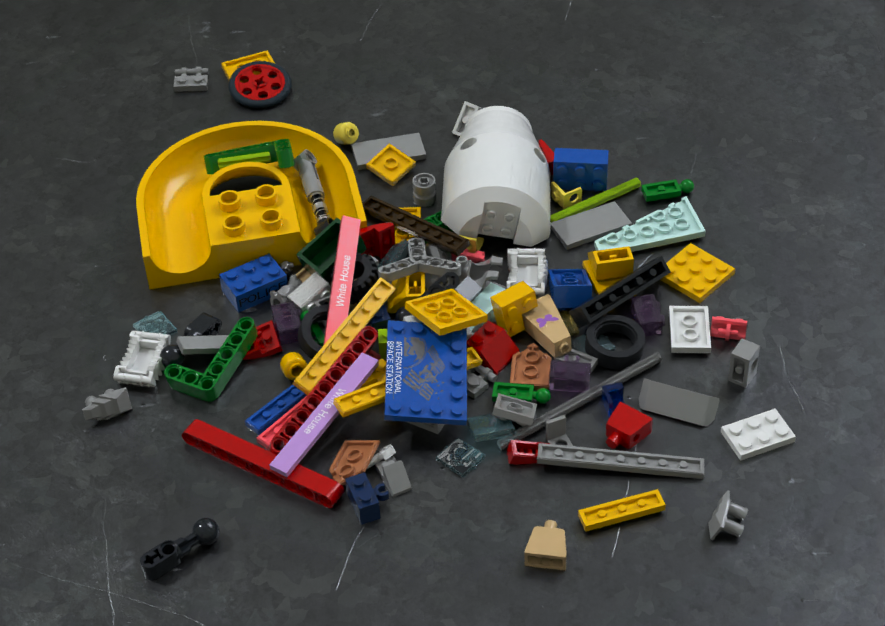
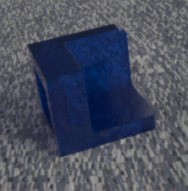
M622 382L602 386L601 400L608 417L612 415L620 401L625 403L623 400L624 387Z

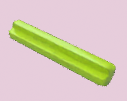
M270 152L220 158L218 159L219 169L241 162L266 163L271 161Z

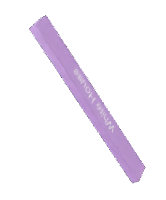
M363 352L359 355L269 464L271 470L285 477L291 474L338 416L339 411L333 404L334 398L360 389L379 365L378 359Z

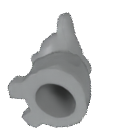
M296 274L290 276L288 285L282 286L277 292L274 290L270 292L271 305L277 312H285L291 304L287 296L302 284V281L297 278Z

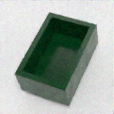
M338 218L331 222L296 254L302 267L311 274L316 272L328 283L332 282L331 274L335 266L341 220ZM359 235L357 253L362 254L367 248L362 237Z

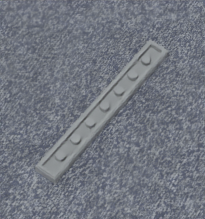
M538 443L537 464L704 479V458Z

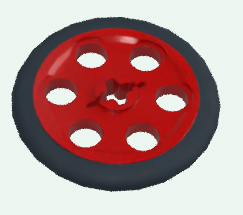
M255 61L235 70L230 77L228 85L231 96L240 104L250 108H268L282 102L287 97L292 83L289 74L281 66L272 62ZM255 71L261 72L258 75L253 74ZM270 75H276L277 77H275V78H270L269 76H270ZM243 79L248 80V82L242 83L240 81ZM278 86L280 89L273 90L272 87ZM245 91H250V92H252L251 94H248V95L243 94ZM263 94L267 95L266 98H260L259 96Z

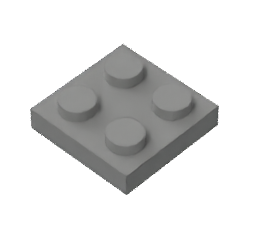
M498 393L492 415L500 420L509 419L516 421L517 424L522 426H532L537 404Z

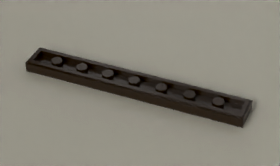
M370 196L362 203L366 214L385 223H393L394 227L417 238H422L424 241L456 256H459L471 245L468 239L374 196Z

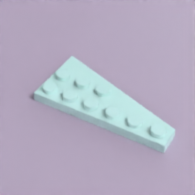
M687 196L681 198L680 202L676 204L673 202L664 210H657L636 220L635 224L622 227V230L617 233L612 232L595 240L594 247L598 251L630 246L631 252L705 237L706 231Z

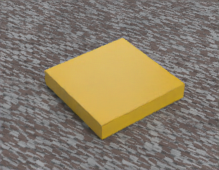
M389 143L366 164V168L391 186H394L416 166V161Z

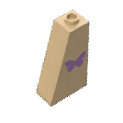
M547 294L538 298V306L522 314L525 331L553 357L562 356L572 350L571 335L551 296Z

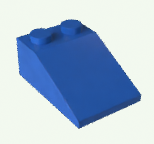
M548 269L550 295L557 310L575 308L592 297V284L585 269Z

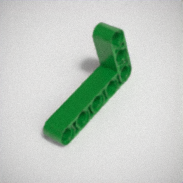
M281 139L204 155L207 174H214L220 170L218 166V159L262 152H270L271 161L265 164L278 162L279 168L292 167L295 165L290 140Z
M251 317L239 319L204 374L178 364L167 366L164 374L169 387L204 401L211 402L216 400L257 338L258 334L254 320Z

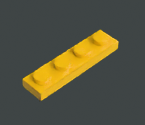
M656 489L578 510V517L586 532L664 511L666 504L659 490Z

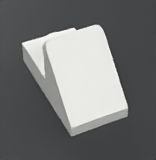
M465 101L452 133L461 136L467 120L482 108Z

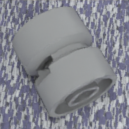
M429 173L415 175L412 180L414 203L421 207L433 205L436 202L435 177Z

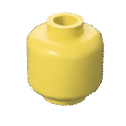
M344 122L334 128L333 136L335 141L341 145L353 144L358 139L359 130L355 124Z

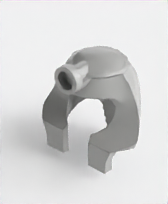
M492 255L486 261L474 263L472 260H468L466 256H458L456 262L461 264L460 283L469 276L482 288L480 291L482 292L491 283L488 280H498L499 271H490L489 269L491 265L502 266L503 258ZM492 282V283H494V284H496V285H498V286H500V287L506 289V286L501 285V284H498V283H495V282Z

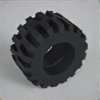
M356 253L353 280L358 277L360 278L352 283L350 304L353 305L355 303L358 305L361 298L378 281V267L371 256L368 257L367 254L361 255V253Z

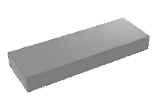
M229 335L178 336L176 342L182 354H215Z

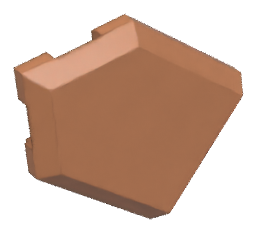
M534 342L528 345L524 351L512 355L510 383L534 385V390L540 388L549 389L552 357L547 353L544 354Z
M345 440L329 469L334 480L344 486L346 485L345 478L364 473L380 441Z

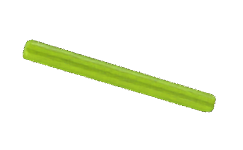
M633 178L550 215V223L590 210L641 187V181L638 178Z

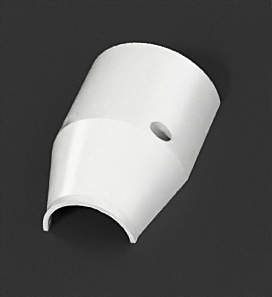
M490 106L475 112L467 120L464 131L446 160L444 166L441 221L457 235L477 238L478 234L509 238L513 239V244L529 247L550 237V168L532 132L530 122L522 113L513 108Z

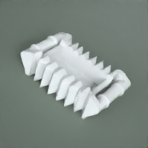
M508 248L510 273L507 288L524 281L535 291L536 298L545 296L548 282V261L546 260L545 249Z
M132 331L129 335V348H127L125 357H122L123 361H120L121 365L115 367L113 379L118 383L155 387V380H159L158 376H162L161 371L165 370L160 353L165 346L170 345L171 335Z

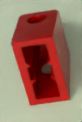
M620 401L606 424V437L608 438L606 444L612 449H615L619 444L627 449H631L652 432L653 418Z

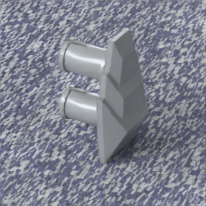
M127 388L107 389L104 394L99 395V398L95 396L87 397L85 400L86 407L82 411L85 420L97 419L99 421L111 419L132 409Z
M729 490L720 498L717 508L713 512L712 519L708 522L710 540L715 539L716 535L722 530L738 538L743 532L744 525L728 519L727 514L743 521L747 515L748 508L731 502Z

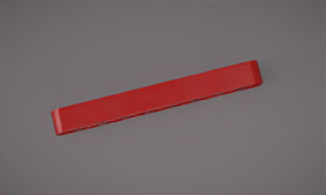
M366 326L358 333L272 438L268 451L278 455L280 451L274 447L283 449L293 437L287 435L286 432L294 435L304 423L297 418L306 421L362 352L365 354L370 352L378 337L375 328ZM309 404L314 405L316 408L310 407Z
M195 419L182 433V438L187 444L324 507L332 508L344 493L343 486L337 481L299 464L288 477L271 470L269 464L277 454L201 420Z

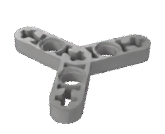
M411 238L408 240V258L384 265L378 269V279L381 277L387 282L417 272L443 276L447 272H454L458 277L461 275V264L459 262L426 256L425 242L422 238Z

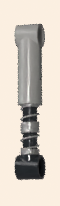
M305 149L294 159V168L299 172L307 200L311 203L315 219L317 220V227L314 228V233L317 236L334 220L327 214L328 209L324 202L325 194L315 167L317 159L309 150Z

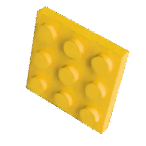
M690 243L666 263L671 273L660 280L696 302L701 303L735 274V268Z
M453 288L405 302V309L439 336L471 326H477L487 322L488 318L485 312Z

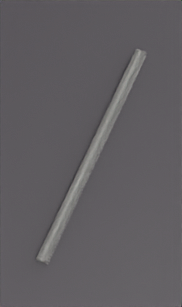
M654 353L626 370L606 379V381L568 400L566 403L548 411V413L534 419L532 426H521L520 429L518 428L503 436V438L501 437V439L497 440V445L502 451V449L504 450V448L508 447L511 440H521L529 436V434L537 432V430L545 427L546 421L565 414L567 415V413L577 409V407L579 408V406L581 407V405L583 406V404L585 405V403L595 399V397L597 398V396L599 397V395L607 393V391L623 384V382L625 383V381L638 375V373L640 374V372L642 373V371L644 372V370L652 368V366L662 361L660 353Z

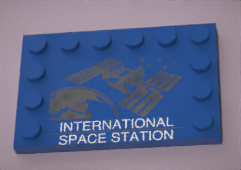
M388 320L384 420L466 426L467 328L439 336L424 323Z

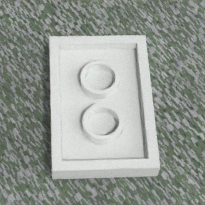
M669 306L671 353H711L708 306Z
M776 408L721 427L722 435L740 461L791 444L796 439V436Z

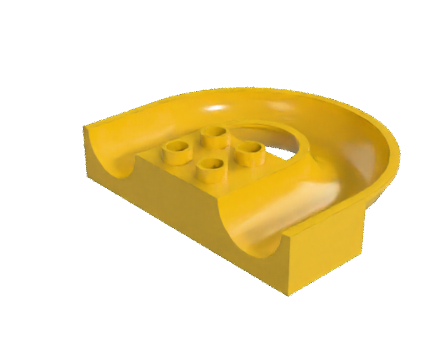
M243 121L218 125L194 133L169 147L146 170L140 181L136 196L142 255L149 289L220 278L219 274L269 253L279 266L286 260L292 262L294 266L301 265L296 254L316 237L314 228L317 227V220L315 219L311 203L307 200L299 172L294 166L279 168L278 162L267 164L241 162L224 167L214 174H207L204 155L289 139L294 159L305 149L309 150L316 157L317 163L315 167L325 194L324 202L326 203L327 214L330 215V218L341 220L344 215L361 219V229L367 227V220L355 174L346 155L333 142L312 130L275 121ZM262 176L275 179L282 184L277 186L265 184L256 189L239 192L227 190L219 195L210 196V192L218 185L240 177Z

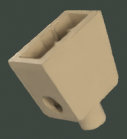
M547 520L544 527L536 526L533 528L525 549V566L566 571L565 530L557 528V523L554 520Z

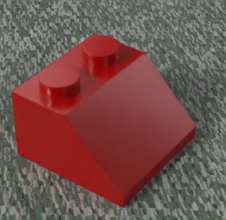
M489 320L467 340V348L473 347L482 359V366L493 370L495 375H498L512 361V355L520 352L505 329Z

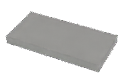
M413 133L351 144L357 169H367L366 164L389 143L414 161L426 159V152L420 134Z
M614 201L551 222L550 228L566 250L602 238L612 232L617 233L622 230V227L626 225L631 226L632 222Z

